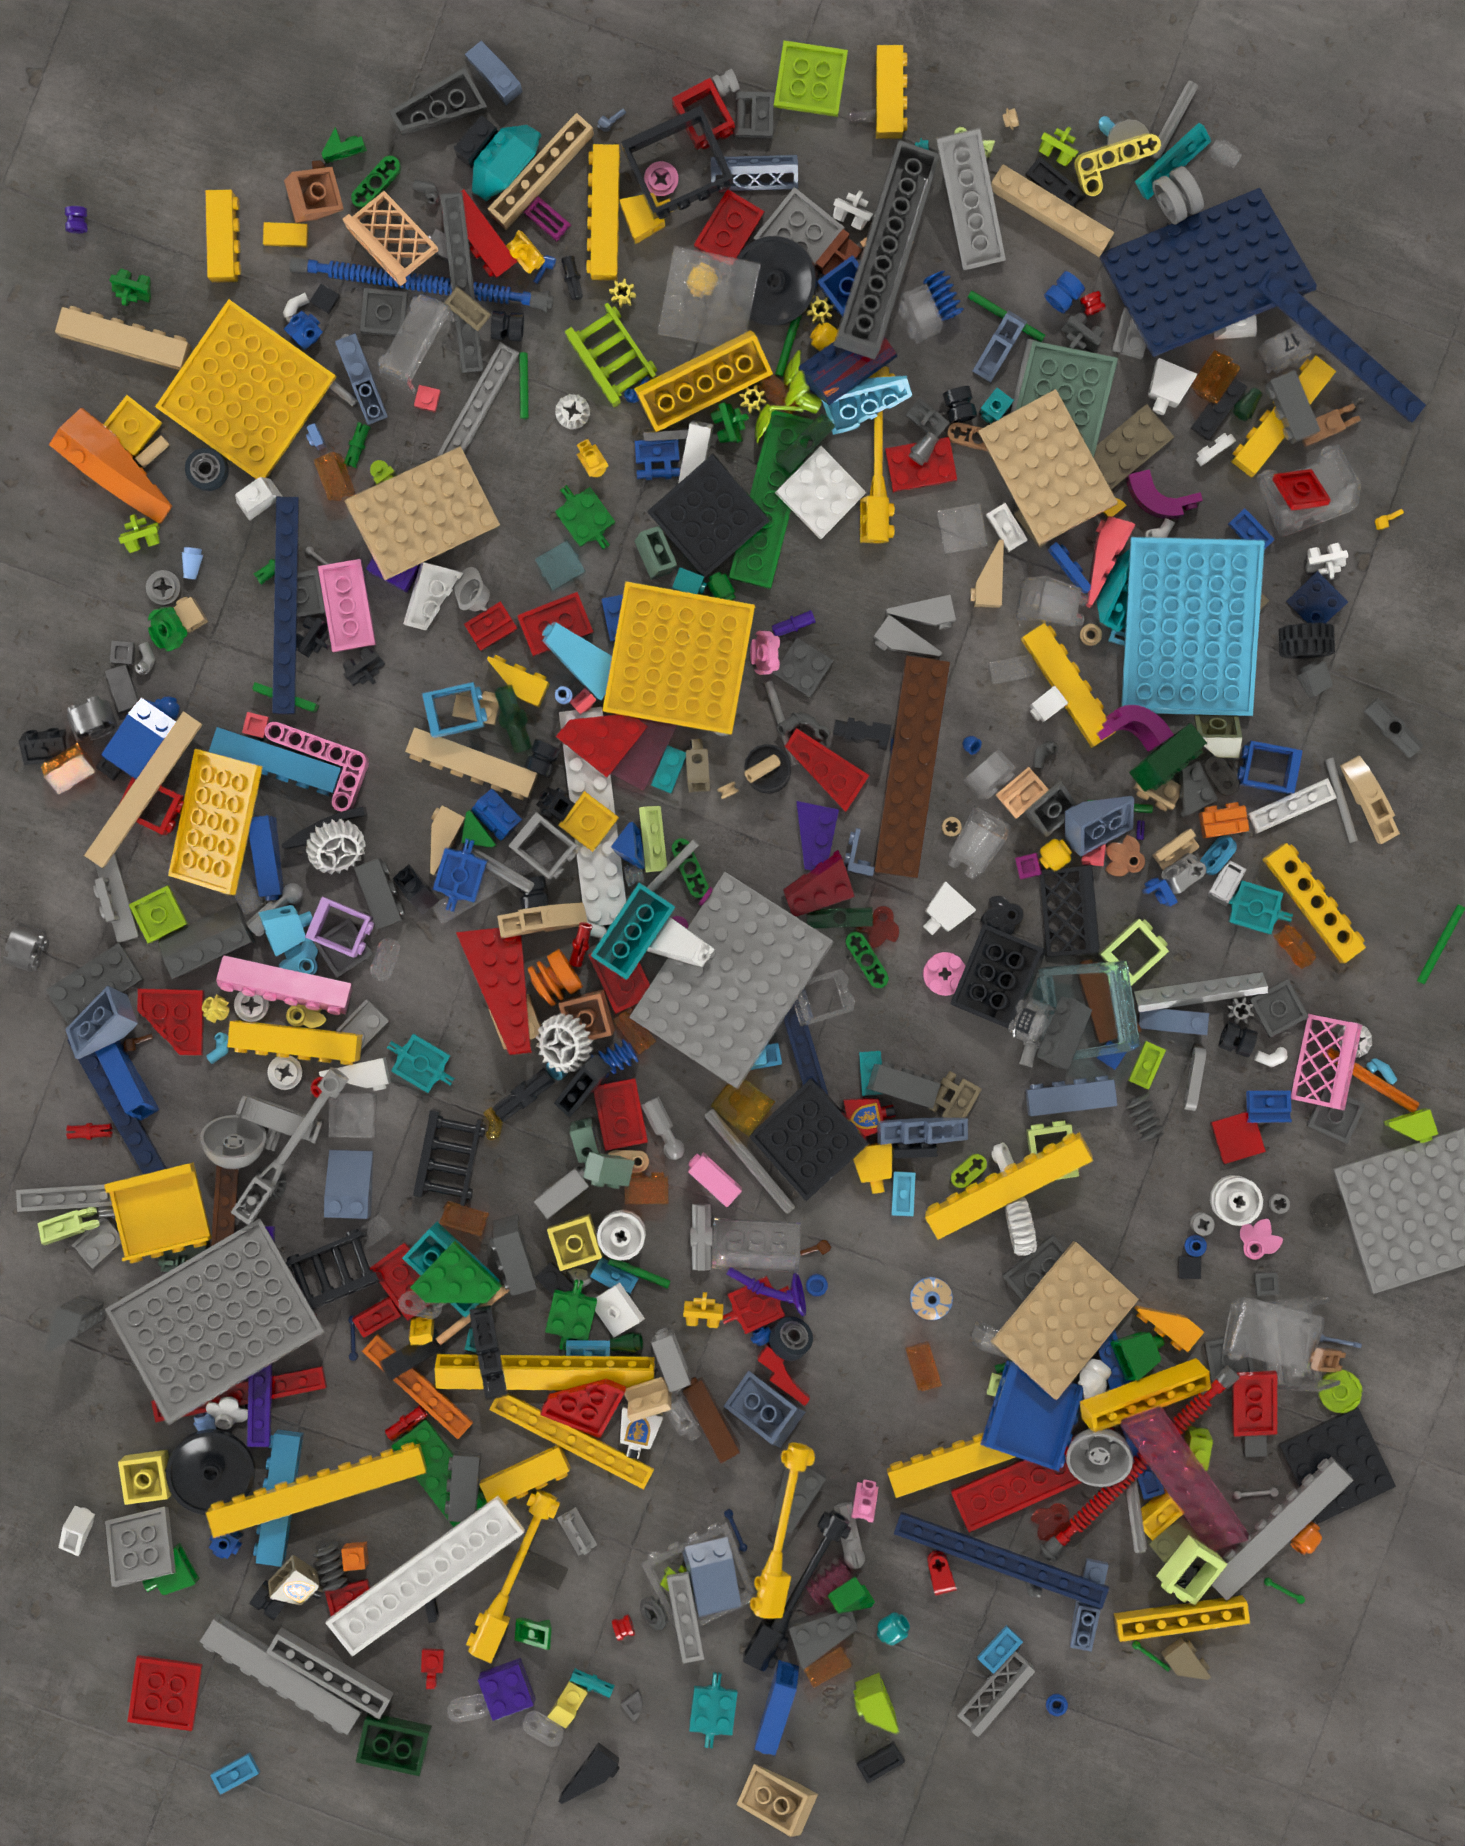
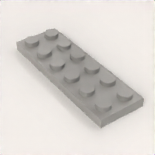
M980 128L936 138L963 271L1005 261L1003 242Z

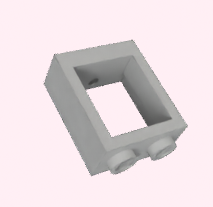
M537 812L509 844L511 849L549 880L553 877L557 879L564 870L562 868L563 864L567 860L571 862L578 853L576 851L578 846ZM541 823L570 846L550 871L546 870L521 849Z
M579 1166L575 1167L536 1198L534 1203L547 1219L590 1186L591 1181L583 1178L584 1167L582 1169Z
M663 1328L656 1331V1335L652 1337L651 1344L669 1391L672 1392L691 1385V1375L674 1330Z

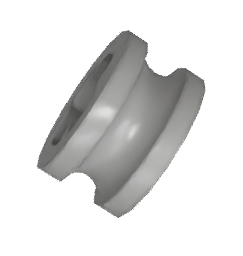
M1277 1193L1269 1198V1207L1273 1212L1283 1214L1288 1211L1290 1201L1285 1195ZM1283 1198L1284 1207L1276 1209L1275 1206L1277 1205L1274 1204V1201Z

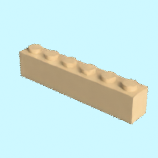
M576 113L515 178L509 187L488 208L490 216L507 230L594 136L593 127Z
M1004 164L991 182L993 193L1098 257L1103 253L1114 234L1112 230Z
M70 306L69 309L62 307L55 330L60 337L176 370L182 368L189 358L192 346L186 342L187 339L174 335V338L166 336L165 332L153 329V332L146 331L144 326L134 323L132 326L124 324V321L117 318H111V320L103 319L104 316L99 313L91 312L89 315L82 313V309Z
M415 727L405 751L410 754V759L421 763L425 759L431 762V767L442 770L443 767L451 769L450 774L461 778L463 774L471 777L470 781L483 785V782L492 784L491 789L503 793L504 789L511 791V796L523 800L524 797L530 799L538 777L536 772L442 737L433 738L431 733Z

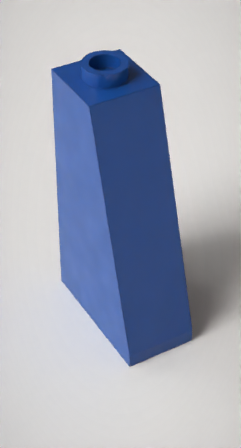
M269 815L252 817L249 838L259 897H265L266 901L278 900V895H282L284 887L276 817Z
M120 1040L95 1051L126 1114L142 1121L160 1110L127 1052L124 1051Z
M778 1660L757 1732L754 1750L760 1751L763 1754L776 1755L797 1690L798 1665Z

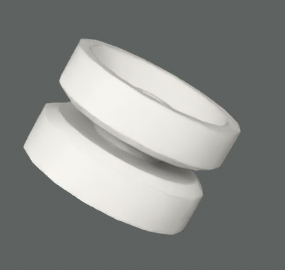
M1229 1175L1221 1178L1214 1184L1210 1193V1204L1212 1210L1219 1218L1232 1225L1243 1226L1251 1223L1259 1216L1263 1207V1197L1255 1183L1242 1176ZM1234 1198H1239L1237 1203L1233 1202Z
M624 1209L616 1210L606 1215L597 1233L598 1245L602 1252L611 1259L620 1261L637 1255L643 1247L646 1237L645 1225L641 1218L634 1212ZM621 1230L625 1231L624 1238L618 1236Z

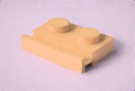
M1027 767L995 796L998 797L1012 816L1017 819L1049 789L1034 774L1031 768Z

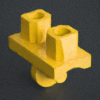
M520 230L516 232L514 239L506 245L511 256L519 262L527 273L531 274L534 269L538 270L545 262L543 255Z
M588 439L577 444L580 453L576 455L589 477L602 476L609 466L596 444L591 445Z
M703 1292L702 1298L685 1301L683 1317L686 1318V1325L697 1326L698 1319L704 1318L707 1319V1326L709 1328H718L720 1320L723 1319L724 1304L715 1303V1299H707V1292Z

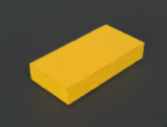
M264 222V246L307 247V224Z

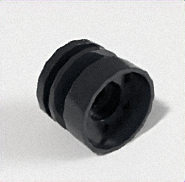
M764 744L757 746L749 752L745 759V771L773 754L780 760L781 765L772 770L774 771L773 773H769L768 776L764 775L752 783L749 782L753 789L760 793L773 794L779 792L786 787L791 777L788 756L781 748L775 745Z

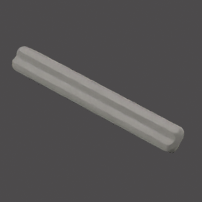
M1193 81L1187 82L1158 136L1161 141L1160 149L1157 153L1149 156L1154 161L1160 159L1198 88V85Z
M472 848V854L488 860L486 865L488 870L527 893L534 887L532 881L478 849Z
M1134 1476L1136 1480L1134 1482L1131 1481L1132 1484L1130 1486L1127 1485L1126 1496L1135 1553H1144L1147 1548L1137 1478Z

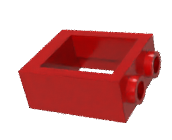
M711 78L672 97V105L679 116L685 113L684 108L711 94L725 120V123L712 129L716 140L719 138L726 139L733 134L732 131L735 129V123ZM693 126L686 128L696 150L709 148L704 134L698 136Z
M133 777L131 778L130 783L121 801L136 781V779H134ZM161 785L158 791L174 798L161 826L159 827L141 817L136 822L161 835L167 836L168 833H172L176 826V821L174 820L177 814H180L182 811L185 796Z

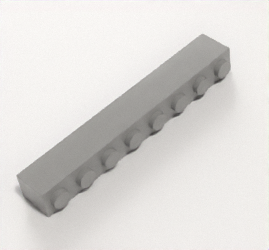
M1332 1456L1321 1461L1317 1466L1318 1470L1313 1475L1308 1474L1302 1480V1485L1297 1490H1291L1281 1505L1277 1504L1270 1511L1271 1515L1266 1520L1261 1519L1255 1525V1530L1250 1535L1245 1534L1234 1550L1230 1549L1225 1553L1223 1558L1227 1566L1212 1583V1586L1226 1600L1230 1599L1353 1481L1351 1475Z
M219 1614L214 1618L200 1640L206 1650L217 1652L225 1662L236 1664L244 1674L255 1676L260 1684L265 1687L270 1686L274 1688L279 1696L291 1699L298 1708L302 1710L307 1709L313 1713L317 1720L321 1722L326 1721L340 1734L345 1733L348 1735L363 1710L266 1653L269 1648L268 1645Z

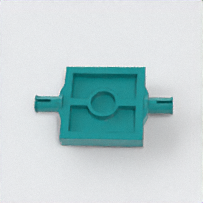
M1242 880L1239 883L1236 894L1232 896L1228 903L1231 904L1229 923L1269 935L1272 934L1274 924L1278 919L1290 923L1292 919L1288 917H1293V914L1281 911V900L1284 893Z
M414 1033L403 1047L392 1040L389 1043L390 1045H388L387 1049L398 1054L391 1072L427 1093L430 1092L433 1085L439 1079L449 1086L453 1083L455 1078L444 1072L445 1065L451 1057L450 1054Z
M713 1672L712 1685L705 1687L694 1686L689 1732L705 1734V1748H708V1746L713 1748L714 1735H733L738 1692L735 1689H726L720 1686L722 1673L719 1672L718 1675L716 1672Z

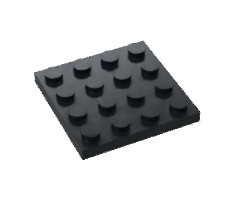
M713 453L647 511L704 578L770 521V518Z
M810 1078L749 1135L750 1139L805 1201L809 1200L870 1144L867 1138L813 1078Z
M1358 1407L1279 1443L1299 1487L1302 1485V1480L1308 1474L1313 1475L1318 1470L1317 1466L1321 1461L1329 1459L1331 1456L1353 1479L1338 1496L1314 1517L1317 1524L1396 1487Z

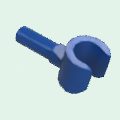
M544 256L545 262L540 267L533 282L538 284L546 268L553 270L556 263L554 257Z

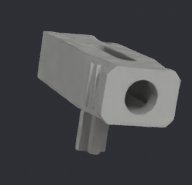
M249 1094L242 1096L236 1112L237 1117L269 1128L264 1148L275 1151L281 1133L292 1136L307 1115ZM315 1118L301 1139L315 1144L323 1120Z

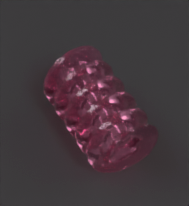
M838 1558V1567L831 1563V1572L825 1568L824 1577L818 1573V1582L811 1578V1587L806 1585V1589L811 1597L820 1605L824 1604L823 1597L830 1600L828 1598L830 1592L842 1586L844 1582L851 1580L852 1574L840 1558Z

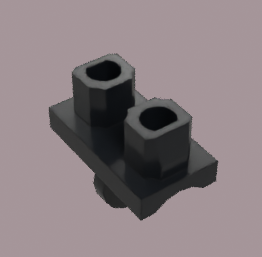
M307 616L302 626L307 628L309 632L305 637L297 633V651L309 658L313 651L318 653L322 647L328 650L330 646L325 643L329 637L325 633L328 629V624L320 618L315 619Z
M366 647L360 652L363 660L358 664L353 659L343 663L345 670L343 674L353 686L359 682L363 685L367 681L374 685L377 683L374 676L379 674L378 669L385 665L376 651L373 652L369 647Z

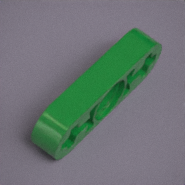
M384 157L353 191L351 200L357 209L361 210L381 194L400 174L401 165L396 157ZM387 163H389V164H393V163H394L395 170L393 171V170L389 169V170L387 171L388 168H387L386 164H387ZM380 170H382L383 174H386L387 179L379 172ZM375 177L382 180V185L379 188H372L370 186L371 180ZM366 186L368 187L370 192L374 193L372 196L369 192L367 193L365 189ZM366 194V202L363 203L361 201L358 203L357 196H364Z
M680 838L674 841L672 844L674 857L680 853L675 850L678 848V843L681 842L683 845H688V840ZM693 851L691 853L693 858L686 859L679 868L691 895L696 898H702L709 887ZM687 862H693L697 867L696 872L692 875L686 874L684 871V865ZM700 873L701 878H697L700 885H705V888L702 889V894L693 892V888H695L694 881L689 883L688 878H694Z
M859 932L850 933L846 937V946L869 983L875 988L886 986L889 980L888 974L865 937ZM851 937H860V946L863 948L866 945L868 950H864L856 956L855 952L859 950L855 945H850ZM862 955H872V965H862ZM878 964L879 968L875 970L879 975L884 974L883 983H874L873 979L875 976L873 972H870L868 975L866 970H870Z

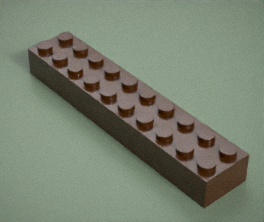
M908 655L905 658L874 864V872L918 878L950 666L948 661Z

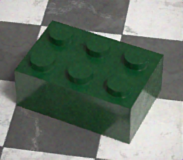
M1190 723L1167 739L1129 771V774L1144 792L1151 788L1155 791L1174 777L1173 775L1189 765L1188 763L1192 759L1194 760L1202 754L1203 750L1201 748L1207 742L1193 724Z
M368 1713L364 1720L355 1762L420 1776L432 1726L381 1715L380 1719Z

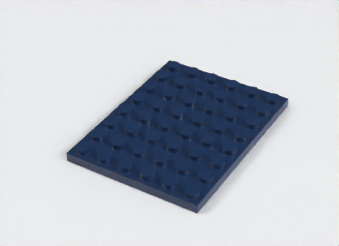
M1260 188L1189 216L1178 224L1172 223L1104 251L1099 256L1153 357L1276 307L1255 288V285L1268 269H1272L1302 296L1315 291L1317 287Z

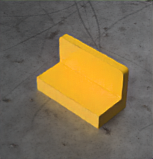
M1165 1488V1494L1155 1496L1141 1508L1144 1532L1152 1541L1185 1513Z

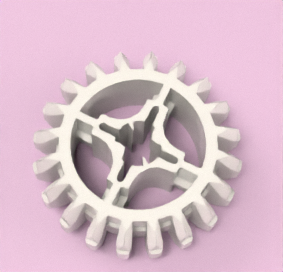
M341 818L337 823L333 819L330 824L323 822V827H316V833H310L311 839L307 840L306 852L308 859L316 869H320L323 873L328 871L332 875L334 871L339 874L343 869L348 871L349 866L356 867L355 861H361V855L365 854L364 836L355 824L352 825L349 820L345 823Z
M559 1014L550 1017V1019L542 1023L543 1026L538 1029L540 1034L535 1037L540 1041L536 1045V1047L541 1049L538 1055H543V1062H549V1068L555 1067L556 1072L563 1070L564 1073L578 1070L579 1067L584 1066L586 1061L589 1060L591 1057L589 1053L593 1050L589 1046L593 1041L588 1039L590 1032L584 1030L586 1024L580 1025V1018L573 1020L572 1015L565 1016V1014Z
M1021 1197L1005 1205V1213L1014 1252L1018 1256H1025L1036 1252L1037 1242L1030 1208L1027 1200Z

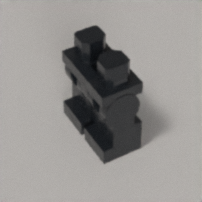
M848 717L847 722L835 720L833 735L844 737V742L848 743L851 740L856 743H862L865 740L879 743L878 749L887 750L891 725L873 722V725L870 726L863 721H855V718Z

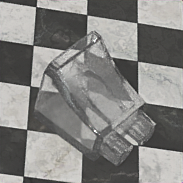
M1048 576L1026 577L1021 584L1016 618L1021 621L1045 623L1061 627L1082 626L1084 616L1077 612L1079 606L1087 604L1088 595L1081 592L1082 588Z
M973 806L951 848L947 864L953 868H958L960 863L963 862L968 865L965 874L972 879H975L980 873L983 874L1006 842L1011 829L1010 824L980 806Z

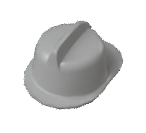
M468 567L462 571L463 575L455 582L454 591L459 608L464 611L468 609L475 612L479 610L486 611L488 609L487 602L490 597V591L483 583L479 571L474 567Z

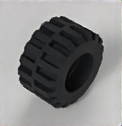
M1302 623L1286 625L1278 629L1279 656L1283 658H1319L1335 653L1334 626L1331 624Z

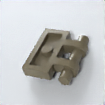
M949 1071L947 1076L943 1077L940 1082L942 1085L938 1090L933 1109H928L936 1113L939 1106L945 1108L941 1115L942 1117L966 1118L982 1088L964 1078L961 1079L959 1085L953 1083L956 1074ZM950 1088L955 1092L950 1101L947 1102L943 1099Z

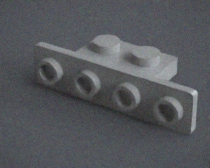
M113 854L104 868L95 863L99 879L94 880L96 885L93 886L96 897L100 898L102 906L99 909L102 918L106 919V922H112L117 942H123L137 938L139 934L133 913L129 907L130 902L117 857Z

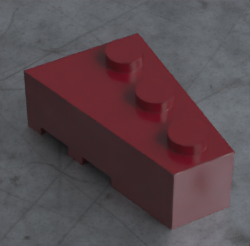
M836 850L823 863L821 861L817 864L816 868L808 874L802 875L783 889L790 912L795 917L855 897L839 850Z

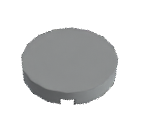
M1123 120L1111 128L1107 137V145L1149 133L1144 124L1137 120ZM1148 139V143L1144 145L1138 144L1139 148L1147 147L1150 149L1151 140ZM1128 144L1124 147L1123 153L1126 157L1132 154V146ZM1140 158V159H1137V160H1134V161H1131V162H1128V163H1124V164H1134V163L1139 162V161L1142 160L1143 158Z

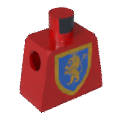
M879 1098L843 1099L846 1116L865 1137L877 1132V1121L896 1117L893 1104L881 1107Z

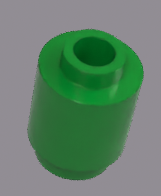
M718 572L709 577L710 582L707 583V586L714 598L731 601L736 599L734 595L735 590L726 574L721 575Z

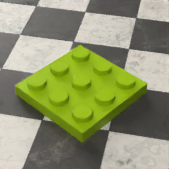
M783 41L774 107L838 117L848 50Z

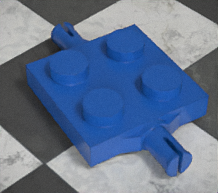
M467 838L465 839L463 850L457 851L447 847L444 849L433 890L442 892L449 897L445 909H450L452 912L455 911L457 900L464 899L476 902L488 861L471 853L475 841H470Z

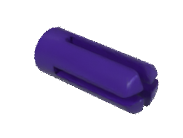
M1143 820L1137 821L1136 840H1144L1145 821Z

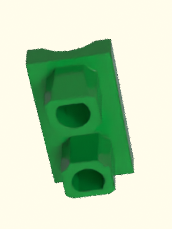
M120 269L117 275L111 274L109 281L112 283V292L116 293V297L122 298V305L128 306L131 301L137 303L138 300L150 302V277L139 275L136 282L131 280V272L125 269Z
M726 402L718 404L719 408L711 412L712 420L715 424L724 422L726 429L717 432L719 442H742L743 439L740 431L746 429L744 422L749 420L748 414L741 415L740 409L736 408L733 410L732 404H726Z

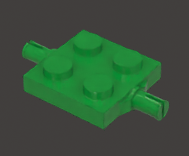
M565 485L564 488L562 487L560 491L567 501L555 511V514L577 545L581 548L586 543L596 540L602 550L609 547L610 544L603 534L609 527L615 524V520L591 487L575 495L571 492L568 485Z
M579 1279L574 1281L573 1291L554 1290L545 1329L546 1333L561 1337L559 1349L563 1350L565 1342V1351L566 1340L579 1339L588 1341L597 1304V1298L588 1297L581 1293L584 1282L580 1280L578 1286Z

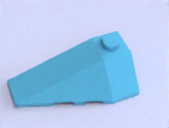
M907 376L867 378L832 404L828 405L823 400L822 402L832 433L835 435L860 427V423L869 418L872 420L882 410L886 408L891 409L911 397L912 392Z

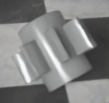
M1233 998L1234 1004L1231 1006L1226 1005L1230 1009L1227 1017H1234L1235 1024H1238L1240 1019L1244 1023H1248L1247 1017L1254 1016L1250 1012L1253 1004H1245L1246 998H1242L1240 1002ZM1241 1007L1244 1010V1014H1239L1236 1008Z

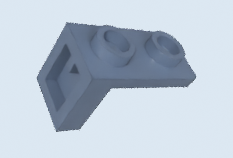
M856 828L855 832L850 833L848 844L852 845L850 853H846L844 865L847 866V871L873 876L875 867L870 866L871 862L858 860V863H853L861 830Z

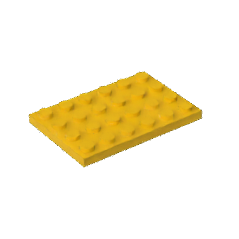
M194 749L168 876L228 895L236 894L263 766Z

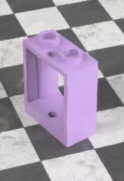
M322 897L305 937L355 958L364 951L366 943L363 941L366 934L370 935L374 927L373 917L329 898ZM331 906L364 920L352 949L319 936Z

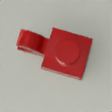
M423 1648L421 1672H427L426 1689H435L437 1673H443L444 1649Z

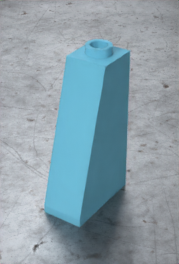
M553 622L552 625L548 624L542 633L545 636L542 641L596 699L602 700L606 694L612 656L556 622Z

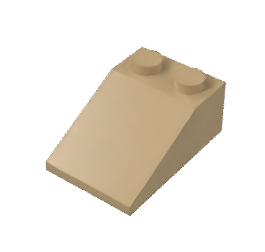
M754 1764L737 1805L788 1836L793 1837L801 1835L818 1794L795 1781Z

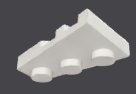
M427 562L421 563L403 624L427 630L440 610V605L446 596L450 595L453 590L452 587L457 579L461 578L463 573Z

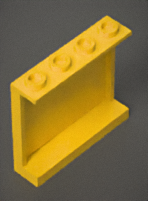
M194 1162L104 1184L106 1193L110 1194L125 1256L122 1258V1261L129 1260L131 1264L142 1261L143 1256L151 1255V1258L163 1256L164 1251L171 1249L172 1253L186 1250L185 1246L192 1244L194 1248L207 1245L206 1241L212 1238Z

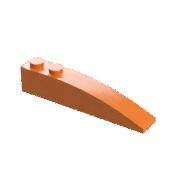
M80 408L58 429L49 446L103 488L161 524L173 506L158 487L148 479L147 473L143 468L136 464L132 454L121 445V440L117 435L86 410Z

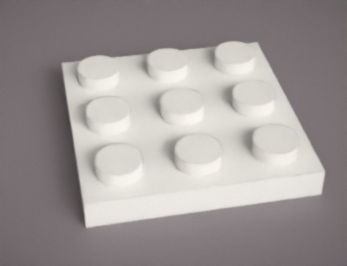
M822 446L818 447L775 492L819 539H822L866 493Z

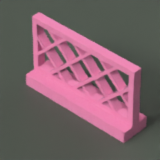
M1308 1014L1291 1099L1345 1111L1362 1030L1361 1024ZM1313 1020L1321 1021L1326 1029L1315 1035L1311 1029ZM1326 1022H1328V1023H1333V1024L1328 1027V1025L1326 1024ZM1337 1025L1346 1026L1344 1035L1336 1039L1331 1029ZM1328 1031L1334 1042L1324 1048L1318 1037ZM1315 1040L1321 1050L1310 1056L1307 1046ZM1337 1045L1340 1049V1056L1332 1061L1326 1050ZM1324 1053L1330 1063L1319 1069L1313 1059ZM1311 1062L1316 1072L1306 1078L1302 1071L1303 1065ZM1332 1066L1336 1075L1334 1079L1327 1082L1322 1071ZM1319 1074L1325 1084L1314 1090L1309 1080ZM1306 1082L1312 1093L1306 1097L1297 1096L1299 1086ZM1326 1087L1331 1092L1330 1103L1321 1101L1317 1094ZM1312 1096H1315V1098H1316L1317 1100L1309 1099V1098H1311Z

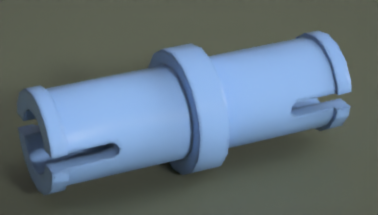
M559 687L555 691V699L560 704H569L572 700V692L567 687ZM567 693L566 698H561V694Z

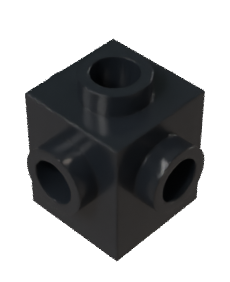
M548 787L542 792L536 805L542 809L541 814L550 820L556 818L564 821L575 803L568 799V794L560 788L554 790Z

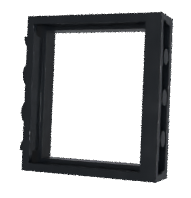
M701 106L621 141L622 150L653 219L658 217L659 219H664L670 216L672 211L678 208L679 210H684L691 206L692 202L696 200L704 201L711 197L712 193L716 191L724 192L733 184V176ZM699 123L723 178L656 207L632 153Z

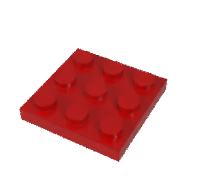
M138 1655L136 1657L127 1722L192 1731L195 1723L203 1664Z

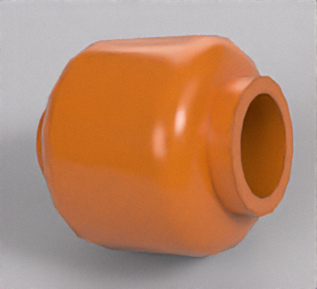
M1310 1521L1290 1540L1291 1547L1303 1555L1313 1553L1322 1541V1535L1319 1532L1320 1527Z

